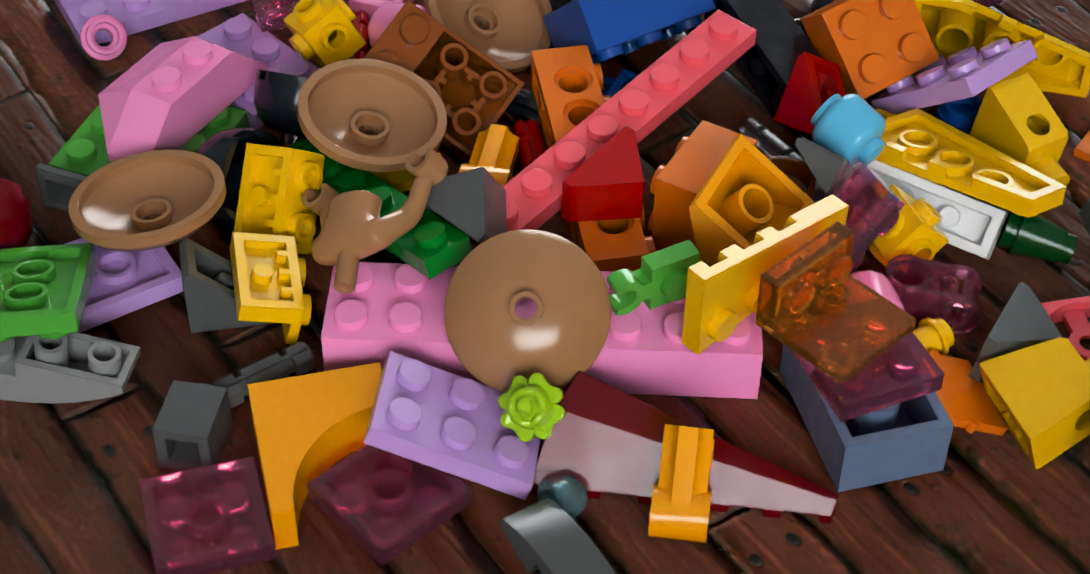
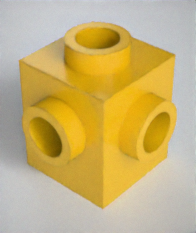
M300 0L295 5L293 12L283 20L293 33L289 42L305 60L308 61L312 58L322 67L334 62L350 59L366 44L351 23L356 18L355 14L343 0Z
M894 184L856 218L873 241L868 248L874 257L885 267L890 269L895 264L910 275H913L921 267L928 264L935 254L949 242L937 225L942 220V217L935 208L922 197L916 200Z

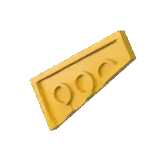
M919 108L885 118L886 129L881 140L886 143V146L875 159L877 161L1027 218L1037 216L1042 212L1063 205L1066 191L1065 185Z
M832 194L789 216L783 230L777 231L769 226L757 232L754 242L750 247L743 250L736 244H733L720 251L717 264L709 267L700 261L688 267L681 343L699 355L715 341L719 343L726 340L732 334L736 325L753 312L760 313L778 292L789 284L795 285L806 276L809 269L823 257L835 255L843 246L847 237L845 226L849 205Z

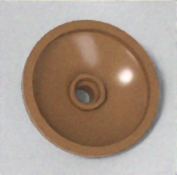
M549 0L424 1L427 14L510 73L520 72L531 67V51L548 49L552 42L542 18L553 12Z
M348 59L334 62L318 69L302 85L297 102L299 125L313 146L332 160L362 171L393 172L406 169V158L412 153L417 154L424 160L427 148H432L434 151L439 149L447 127L446 109L435 89L412 71L380 60Z
M185 150L147 151L118 159L89 175L73 192L69 200L68 213L74 230L79 236L90 243L116 251L151 250L181 241L204 227L222 206L226 196V183L220 167L204 155Z
M523 229L508 231L479 244L457 267L445 297V328L457 358L475 378L487 386L504 393L509 391L515 376L522 375L529 380L533 373L543 374L547 382L552 386L561 389L568 386L579 371L585 373L598 358L604 347L610 327L611 308L609 293L596 264L573 242L562 236L542 230ZM523 299L533 300L537 305V312L530 319H522L515 312L516 305Z

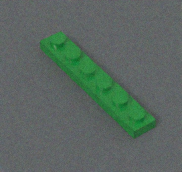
M308 139L299 140L290 146V148L323 154ZM323 154L325 162L322 184L327 183L340 194L353 190H365L377 195L382 200L380 217L400 209L408 198L371 172L347 167ZM425 208L418 224L385 249L428 279H431L462 261L472 251L469 236Z

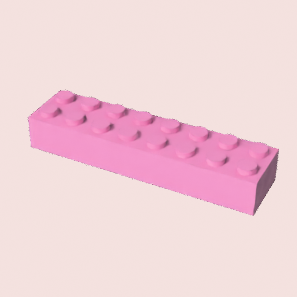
M359 262L356 288L352 293H341L334 289L337 265L333 266L321 333L324 371L380 362L383 369L384 363L390 351L484 384L475 378L459 361L446 333L444 321L445 297L451 278L458 266L453 265L433 278L428 279L408 264ZM600 271L609 295L615 294L616 292L607 282V276L614 271ZM685 298L669 302L651 310L642 302L635 310L625 315H616L611 309L610 327L604 347L585 374L627 394L758 399L763 360L761 312L751 313L736 325L734 331L726 340L719 343L715 341L697 355L681 343ZM523 299L516 305L515 312L522 319H530L536 314L537 305L533 300ZM570 384L562 388V391L566 392Z

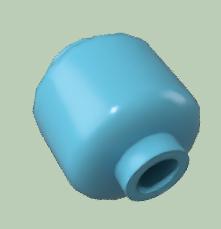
M838 93L832 95L820 106L811 119V124L814 126L812 132L813 142L850 161L849 164L852 166L859 161L864 166L869 165L886 146V143L881 140L886 129V120L858 94H847L843 97Z

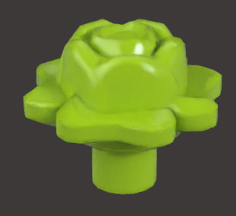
M533 373L529 380L522 375L515 376L509 391L498 399L499 406L507 410L500 417L501 424L514 430L523 442L531 441L535 435L540 439H548L552 434L554 425L566 416L565 409L558 404L563 399L562 389L550 385L541 373Z

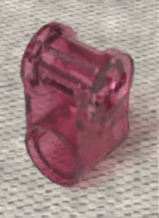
M899 255L889 260L884 276L890 280L905 310L904 324L918 326L919 322L924 318L930 317L935 319L939 317L948 323L953 334L968 333L977 327L980 322V309L976 303V298L982 291V277L979 272L966 265L936 262L913 255ZM962 279L964 282L961 292H958L959 280ZM953 306H957L956 319L951 318Z

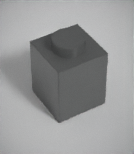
M172 381L152 429L159 467L214 475L233 425L227 387L213 386L207 383Z

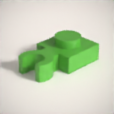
M686 240L642 256L640 269L635 271L620 269L609 274L607 282L616 292L609 295L611 309L616 315H625L635 310L642 302L651 310L669 302L685 298L688 267L700 262V252L690 240Z

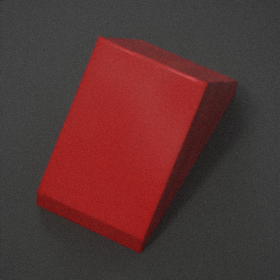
M806 51L800 54L773 120L812 135L814 126L811 124V119L815 112L832 95L836 93L842 97L845 95L839 65Z
M625 126L562 182V219L571 223L642 218L645 181L634 129Z

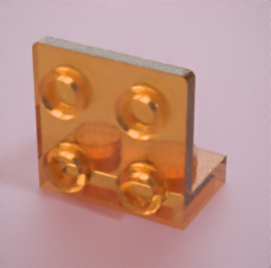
M837 221L761 274L755 324L838 383H845L914 331L916 319L849 274L853 266L851 255L855 232Z

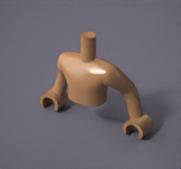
M432 148L426 149L424 160L415 153L407 156L405 167L415 176L408 198L400 209L380 217L381 198L369 191L353 190L340 194L330 185L324 183L321 185L320 194L311 188L303 192V205L320 216L321 232L312 242V257L318 264L323 266L337 265L334 280V289L341 293L354 292L360 260L389 247L397 239L412 230L421 220L432 187L440 183L448 171L446 160Z

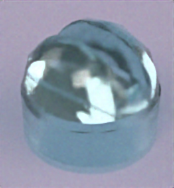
M568 474L557 475L541 481L538 485V502L549 497L573 519L584 511L588 500L586 487L574 477Z

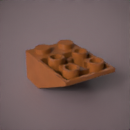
M407 0L363 58L396 64L412 71L428 82L440 96L447 113V127L441 144L468 158H471L478 133L488 129L490 124H496L524 85V82L409 0Z

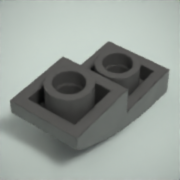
M549 497L502 518L499 522L500 527L527 573L539 568L542 574H615L608 561L586 532L563 508Z

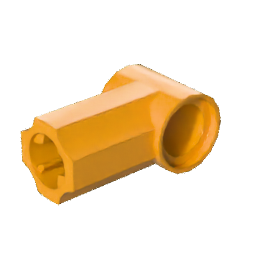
M490 124L488 129L478 133L469 164L462 163L459 173L484 167L503 187L513 178V169L519 152V137L512 134L507 126Z
M665 424L658 485L654 484L648 528L649 537L706 543L712 491H708L710 468H712L715 440L713 439V429Z

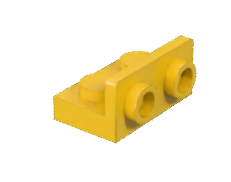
M246 143L234 232L295 236L297 253L310 254L316 230L317 214L303 205L302 195L305 190L310 188L320 194L325 156L320 153L295 148Z
M233 232L229 248L237 321L282 323L285 344L296 343L301 326H308L310 323L312 301L310 294H303L306 279L305 258H298L295 236Z

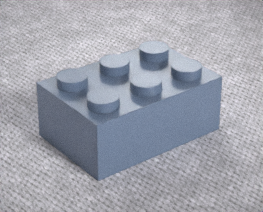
M889 306L785 326L779 371L837 492L944 470L954 425Z

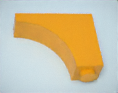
M380 362L247 384L276 550L299 546L298 521L301 509L307 495L318 479L339 460L359 449L369 446L363 442L382 373Z

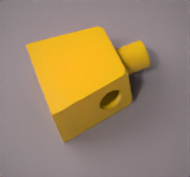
M1027 72L987 88L969 135L1067 186L1070 176L1060 166L1058 161L1069 139L1068 131L1032 76Z
M1058 337L979 363L985 391L1035 470L1045 466L1090 435V358L1084 361L1068 339Z

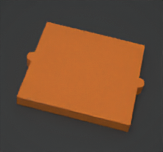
M912 348L954 427L964 428L971 434L974 431L999 436H1002L1008 430L981 381H976L969 377L973 368L969 360L943 355L935 349L929 352Z

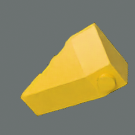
M914 0L937 54H943L945 60H948V57L972 46H975L977 52H981L980 49L1004 38H1008L1010 44L1031 39L1038 57L997 83L1028 72L1041 91L1087 98L1090 87L1089 52L971 0Z

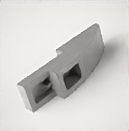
M77 332L69 333L67 336L58 339H43L38 335L13 337L8 341L0 343V400L47 404L77 403L123 394L140 356V347Z

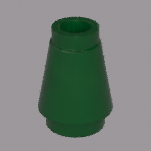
M1008 211V218L997 241L998 246L1007 248V254L1064 264L1069 263L1076 248L1078 236L1069 233V231L1039 214L1027 218Z

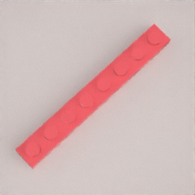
M719 9L503 186L506 190L507 232L523 229L537 230L561 210L562 182L625 126L634 129L637 144L754 46L757 30Z

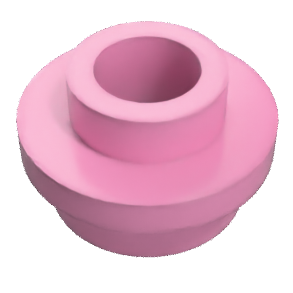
M96 15L87 20L80 32V43L83 50L91 58L99 61H109L118 57L123 52L127 43V34L122 23L110 15ZM100 30L106 31L111 37L110 45H98L95 41V33Z

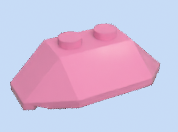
M196 36L160 43L98 94L108 161L114 162L118 159L147 151L179 150L256 82L257 70L266 71L267 65Z

